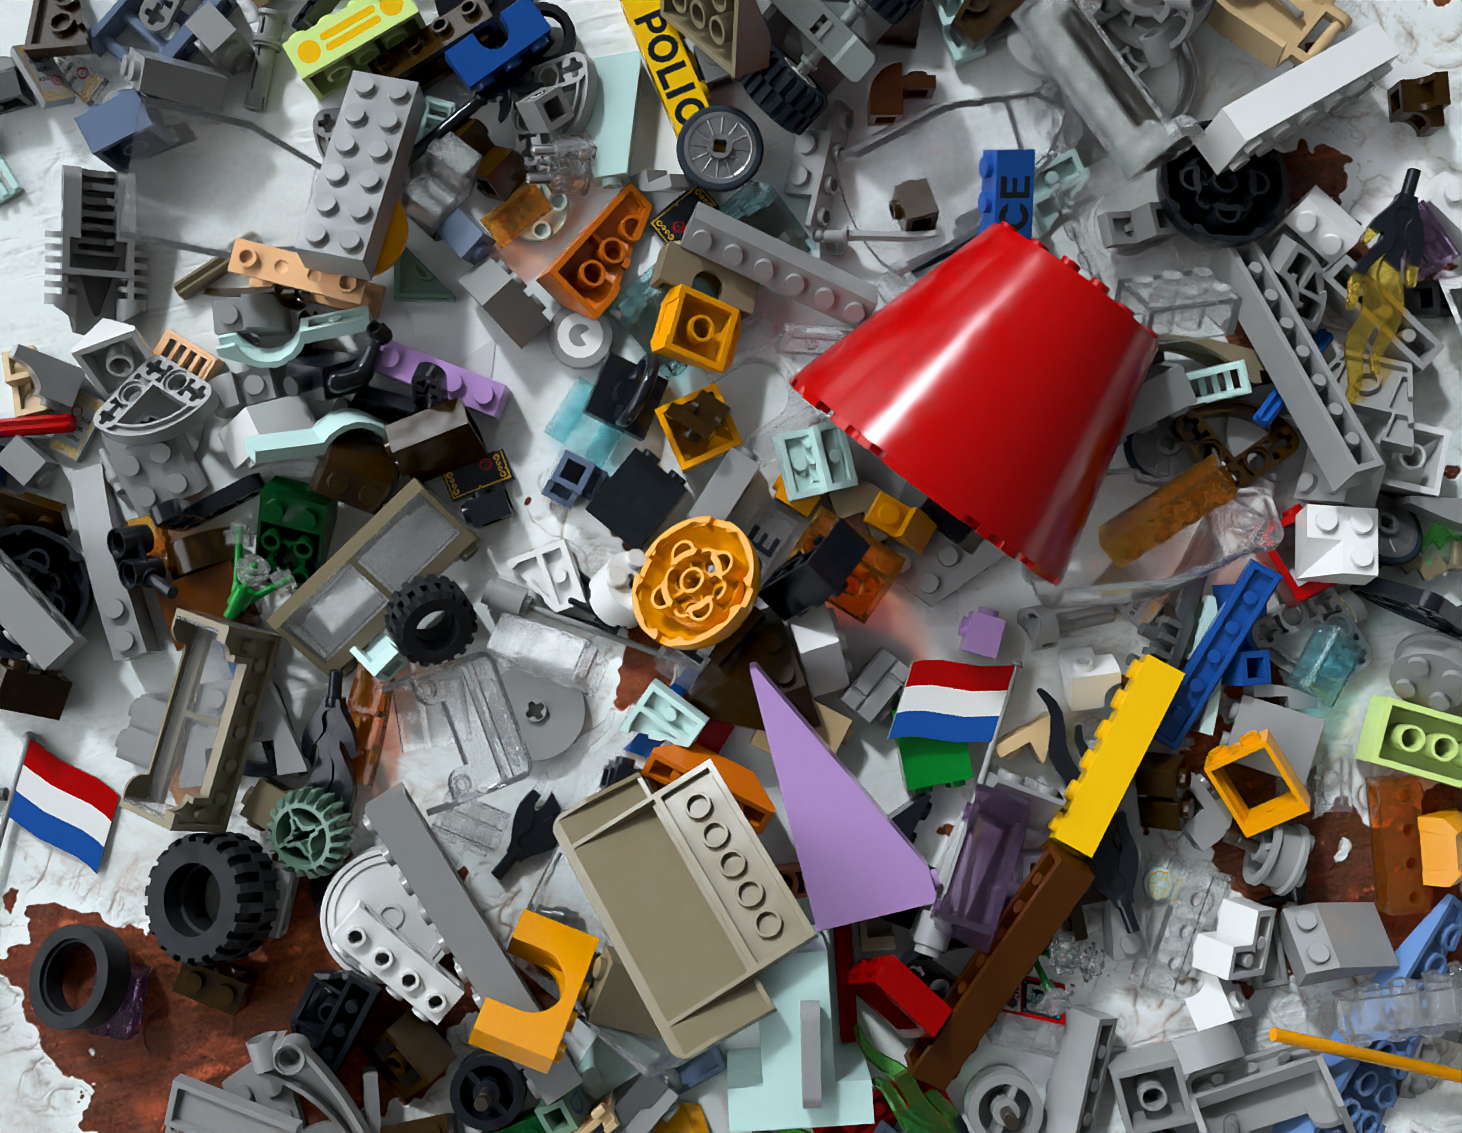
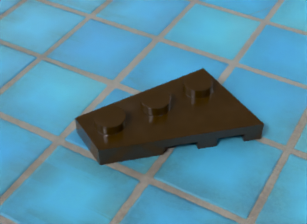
M33 0L24 51L30 59L94 54L82 0Z
M964 0L952 20L951 28L974 50L1031 0Z
M0 483V530L14 525H32L50 529L65 538H69L73 529L66 504L26 491L22 494L2 489V484Z

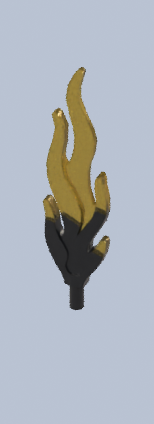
M1416 168L1407 169L1401 192L1395 195L1389 206L1372 219L1360 239L1361 245L1368 244L1376 235H1380L1377 242L1358 260L1351 271L1347 284L1345 309L1349 311L1354 309L1357 304L1360 286L1363 281L1361 309L1344 342V359L1348 381L1345 396L1350 405L1356 400L1362 387L1364 349L1373 328L1379 323V333L1368 358L1370 373L1376 375L1380 373L1381 358L1401 324L1404 311L1401 258L1404 251L1406 254L1403 273L1405 286L1409 289L1416 285L1418 268L1425 250V232L1418 207L1419 197L1414 196L1421 175V170Z

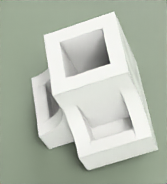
M1092 647L1058 651V662L1063 680V694L1071 712L1105 707L1106 692L1112 686L1121 683V670L1113 654L1095 656Z
M1207 972L1203 973L1204 984L1201 991L1197 995L1185 999L1197 1031L1252 1017L1239 983L1233 984L1232 980L1227 981Z

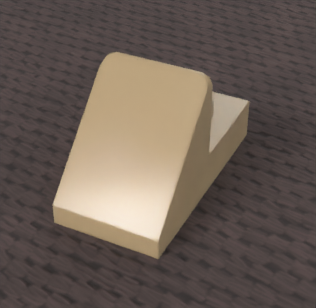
M1049 712L1040 714L998 738L993 752L995 756L999 758L1005 756L1007 760L1021 754L1024 751L1023 745L1027 744L1037 763L1043 765L1048 752L1050 735Z

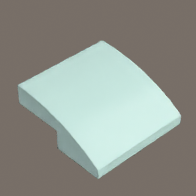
M833 422L813 425L806 429L773 436L788 502L859 485L847 434Z

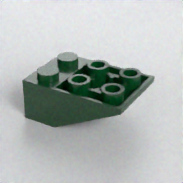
M275 475L260 492L254 562H257L259 566L253 579L273 584L291 576L293 581L284 587L298 590L326 563L337 520L339 501L314 492L308 487L309 483Z

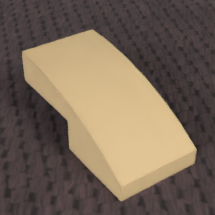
M34 345L26 346L38 351L37 347ZM11 350L2 352L5 383L12 387L15 417L54 414L53 409L40 404L41 398L33 396L35 390L33 380L23 366L8 358Z

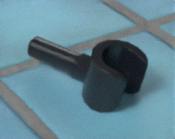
M1305 883L1301 887L1295 886L1284 896L1275 894L1260 898L1259 903L1267 906L1282 901L1304 902L1307 898V886Z

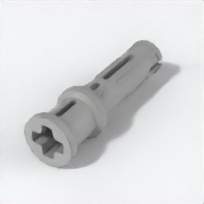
M260 7L258 8L260 21L257 35H254L252 38L253 46L256 47L243 107L253 112L265 113L276 53H280L283 48L280 40L283 25L288 22V16L275 9Z

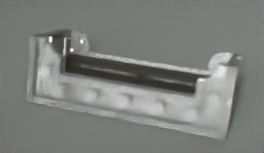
M1026 0L1010 15L1126 180L1135 179L1178 158L1206 136L1201 126L1191 116L1179 115L1168 122L1093 17L1100 9L1103 0Z

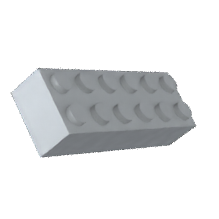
M353 70L294 247L305 268L372 281L426 108L419 82Z

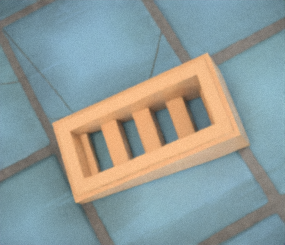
M166 329L153 351L155 356H163L169 343L174 339L177 342L167 357L169 360L174 361L182 346H185L187 348L177 363L179 366L184 368L191 354L195 352L197 355L187 370L194 374L202 359L205 358L207 361L197 376L206 382L218 376L225 364L224 361L174 331Z

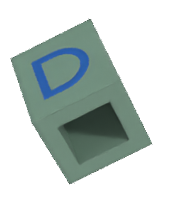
M578 1085L548 1106L542 1098L534 1112L546 1133H570L579 1129L592 1107L580 1085Z

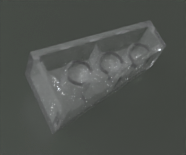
M1460 963L1450 965V972L1445 974H1438L1437 970L1434 969L1421 972L1422 979L1418 980L1403 976L1391 978L1386 987H1382L1377 983H1368L1332 991L1338 1033L1348 1044L1354 1046H1368L1373 1043L1372 1041L1377 1040L1403 1042L1411 1036L1422 1035L1424 1037L1437 1038L1443 1036L1444 1032L1459 1031L1462 1033V965Z

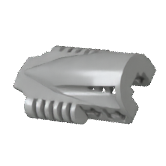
M62 165L61 231L45 230V237L61 239L60 244L45 243L46 250L60 251V256L45 255V262L60 263V269L45 268V274L60 276V281L44 280V287L60 288V294L44 293V304H54L56 308L68 315L72 333L86 335L102 318L122 322L141 311H148L147 300L134 299V294L148 295V288L134 287V282L148 283V276L134 275V270H149V264L135 263V258H149V252L135 250V246H149V240L135 238L136 173L124 171L106 172L88 170L79 166Z

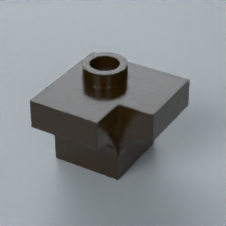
M1448 71L1434 72L1421 78L1403 79L1387 90L1390 123L1404 122L1414 128L1417 137L1431 136L1445 126L1443 110L1451 105Z
M701 389L697 397L688 404L680 405L672 402L666 410L665 416L684 429L681 435L698 446L701 441L709 445L730 414L731 408Z

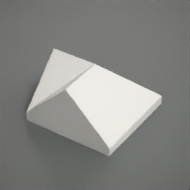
M102 318L71 348V354L105 401L148 358L155 356L135 326ZM159 371L157 372V373H158L159 375H161L163 378H164V376L166 375L165 372H163V373H162V372H159Z

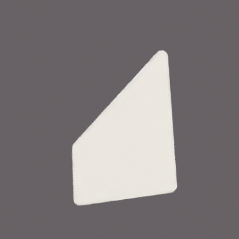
M495 339L487 342L456 366L492 379Z

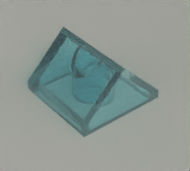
M1316 625L1285 683L1316 697L1317 701L1333 708L1364 649L1341 627L1336 625Z

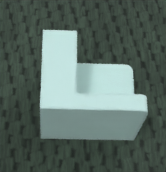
M381 633L364 651L356 646L349 650L374 677L386 683H389L409 662L407 657H403L394 641L385 633Z

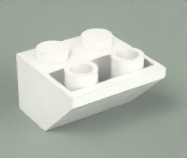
M1315 185L1260 241V244L1271 254L1284 234L1312 253L1319 262L1323 274L1358 242L1365 229L1323 190Z

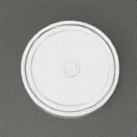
M377 845L355 854L336 871L322 901L320 925L329 953L343 969L352 970L373 983L386 984L378 977L374 980L369 978L360 970V962L351 955L348 958L342 956L332 946L334 943L330 939L332 931L359 900H362L436 962H439L445 953L436 940V926L434 923L428 926L418 911L419 905L417 901L419 899L416 894L409 896L399 880L401 878L399 874L401 870L396 864L391 867L381 852L382 845Z

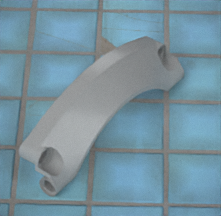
M288 1030L269 1031L257 1035L246 1042L255 1073L258 1077L277 1082L303 1095L332 1121L340 1133H371L362 1114L344 1086L324 1061L314 1052L306 1036L299 1033L284 1036ZM287 1049H295L299 1053L300 1059L293 1057Z

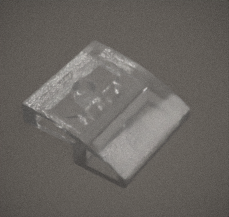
M463 675L391 687L402 753L473 740Z
M1318 743L1307 781L1304 785L1311 797L1310 811L1352 812L1353 745ZM1276 776V797L1290 792L1291 790L1285 780Z

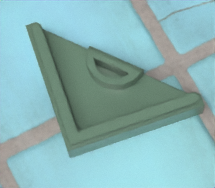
M405 246L402 255L394 264V301L456 302V296Z

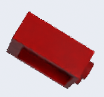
M1300 503L1282 513L1284 518L1273 523L1271 519H1268L1253 528L1255 533L1247 540L1261 564L1283 575L1276 589L1289 609L1339 584L1309 581L1298 586L1268 539L1295 524L1296 514L1303 509Z
M895 955L860 959L850 971L852 976L846 983L858 997L903 1038H934L953 1011Z

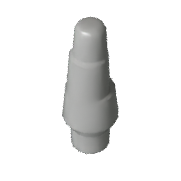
M101 448L99 455L106 470L105 475L108 484L114 488L117 495L126 493L107 458L110 454L106 448Z

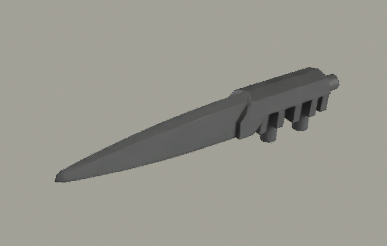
M1226 476L1223 480L1227 486L1231 484V476ZM1216 491L1191 539L1169 595L1164 599V606L1160 610L1162 615L1161 617L1155 616L1153 623L1157 624V627L1155 628L1143 622L1137 630L1139 635L1151 640L1149 647H1143L1141 653L1144 655L1149 654L1176 669L1179 667L1195 625L1194 616L1210 572L1224 519L1228 497L1222 496ZM1130 653L1125 663L1130 666L1134 659L1139 660L1140 657Z

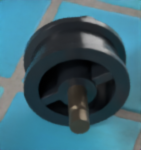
M482 1048L470 1053L459 1066L450 1085V1102L457 1117L469 1127L482 1131L497 1130L508 1125L518 1115L527 1096V1078L523 1072L525 1069L522 1068L518 1071L512 1060Z

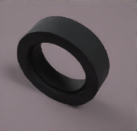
M66 925L50 934L38 949L29 976L30 1000L38 1018L45 1025L57 1030H90L109 1021L122 1005L130 982V958L123 940L113 930L94 925ZM86 944L92 949L96 958L97 980L88 1002L75 1011L67 1004L62 986L63 973L66 963L74 950Z

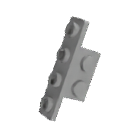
M834 100L827 131L806 130L802 135H797L785 184L784 194L788 197L811 199L805 228L812 233L816 230H827L831 223L833 201L839 190L840 171L847 155V141L849 133L854 126V112L842 100Z

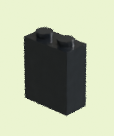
M635 447L585 508L587 512L632 549L639 550L643 548L688 493V490L684 487L687 481L672 469L669 473H666L658 466L661 460L647 448L641 452Z

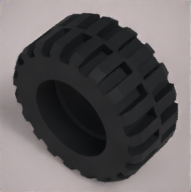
M192 833L175 840L168 846V850H164L156 860L158 865L152 867L148 876L151 878L150 885H147L145 889V896H148V905L144 907L145 915L149 916L151 922L148 924L149 930L152 935L157 936L155 942L163 951L168 950L166 954L176 962L180 961L187 966L227 963L247 957L249 953L255 952L262 945L263 941L261 939H267L273 928L270 925L271 921L276 920L279 910L276 909V901L280 900V890L276 889V881H279L277 871L272 870L270 866L273 863L267 853H262L263 848L258 842L251 840L242 833ZM211 873L215 876L220 889V908L214 923L210 919L205 906V888Z

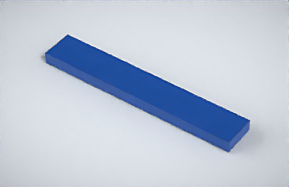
M1250 558L1182 670L1185 676L1153 737L1154 739L1176 751L1178 750L1277 588L1283 575Z

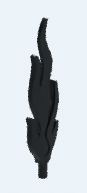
M331 669L329 672L328 695L323 696L319 708L308 721L302 736L301 750L304 757L308 758L311 768L314 764L318 747L316 766L306 786H312L313 789L317 787L324 788L325 794L329 792L335 793V803L340 801L343 793L342 802L345 803L342 810L344 813H352L357 797V780L351 759L360 756V741L355 723L347 707L346 697H342L343 670ZM310 771L298 772V776H305ZM351 814V816L347 819V821H350V820H351L352 814ZM312 829V831L307 832L306 835L308 836L309 834L314 833L315 829ZM329 875L320 876L315 879L312 878L310 883L311 898L319 916L323 901V887Z
M1038 688L1036 691L1046 704L1050 714L1049 758L1055 770L1061 776L1066 786H1068L1072 779L1078 780L1081 772L1075 766L1068 752L1063 712L1049 693L1042 688ZM1076 725L1074 743L1082 759L1089 747L1083 739L1082 726ZM1058 791L1057 797L1063 799L1061 793ZM1120 810L1117 814V829L1121 849L1118 851L1113 844L1109 823L1093 857L1090 858L1096 868L1090 866L1089 868L1095 875L1092 886L1108 897L1114 907L1119 909L1129 934L1141 930L1131 904L1134 902L1133 890L1138 872L1139 858L1136 844L1127 825L1126 813Z

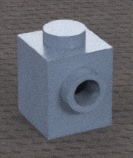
M459 207L454 210L436 231L460 258L473 265H476L487 254L489 255L491 247L497 242L472 215Z

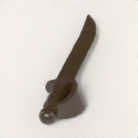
M274 283L271 287L205 288L204 295L218 297H241V294L250 293L273 294L283 306L300 311L307 306L308 298L311 294L310 292Z

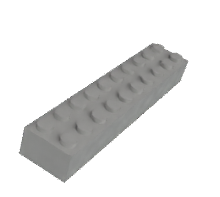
M400 782L366 803L364 819L362 820L365 827L373 838L379 835L383 841L381 852L391 867L396 864L401 870L399 873L401 878L399 880L409 896L416 894L419 899L417 903L420 915L428 926L432 923L436 926V940L446 955L450 952L454 955V968L464 984L469 981L471 982V990L474 993L472 997L478 1008L481 1010L486 997L521 1011L532 1013L544 1011L510 955L506 953L507 950L404 784ZM567 1047L560 1063L552 1062L547 1074L512 1061L518 1071L522 1068L525 1069L523 1072L527 1078L526 1083L535 1099L542 1096L547 1106L583 1083L577 1064Z

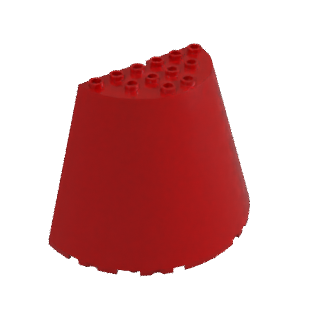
M1002 220L1000 224L993 223L793 375L788 383L816 409H821L827 415L833 410L834 413L830 420L865 449L874 453L884 464L958 520L969 525L977 534L1008 556L1015 559L1021 553L1017 559L1024 563L1027 569L1050 584L1058 586L1068 569L1159 347L1156 341L1159 336L1146 326L1141 325L1133 317L1135 313L1121 302L1118 301L1116 303L1107 295L1110 289L1104 283L1094 277L1088 281L1078 272L1081 267L1065 255L1059 260L1049 253V249L1033 237L1031 240L1019 234L1014 227Z

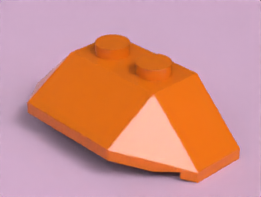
M695 742L689 747L668 745L653 748L640 774L645 780H648L655 792L708 759H711L755 833L762 834L776 808L753 771Z

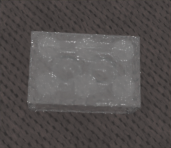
M1195 267L1189 271L1167 270L1163 274H1135L1133 277L1118 279L1114 301L1116 303L1119 301L1135 313L1133 317L1141 325L1159 336L1156 340L1158 344L1234 335L1243 298L1231 289L1229 284L1224 283L1214 275L1212 270L1205 267Z

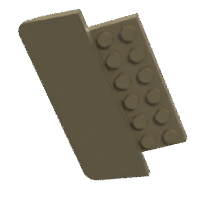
M711 759L703 762L654 794H652L642 775L637 772L583 799L562 812L555 819L553 824L555 838L669 1051L674 1056L680 1059H692L778 1011L758 975L818 938V935Z

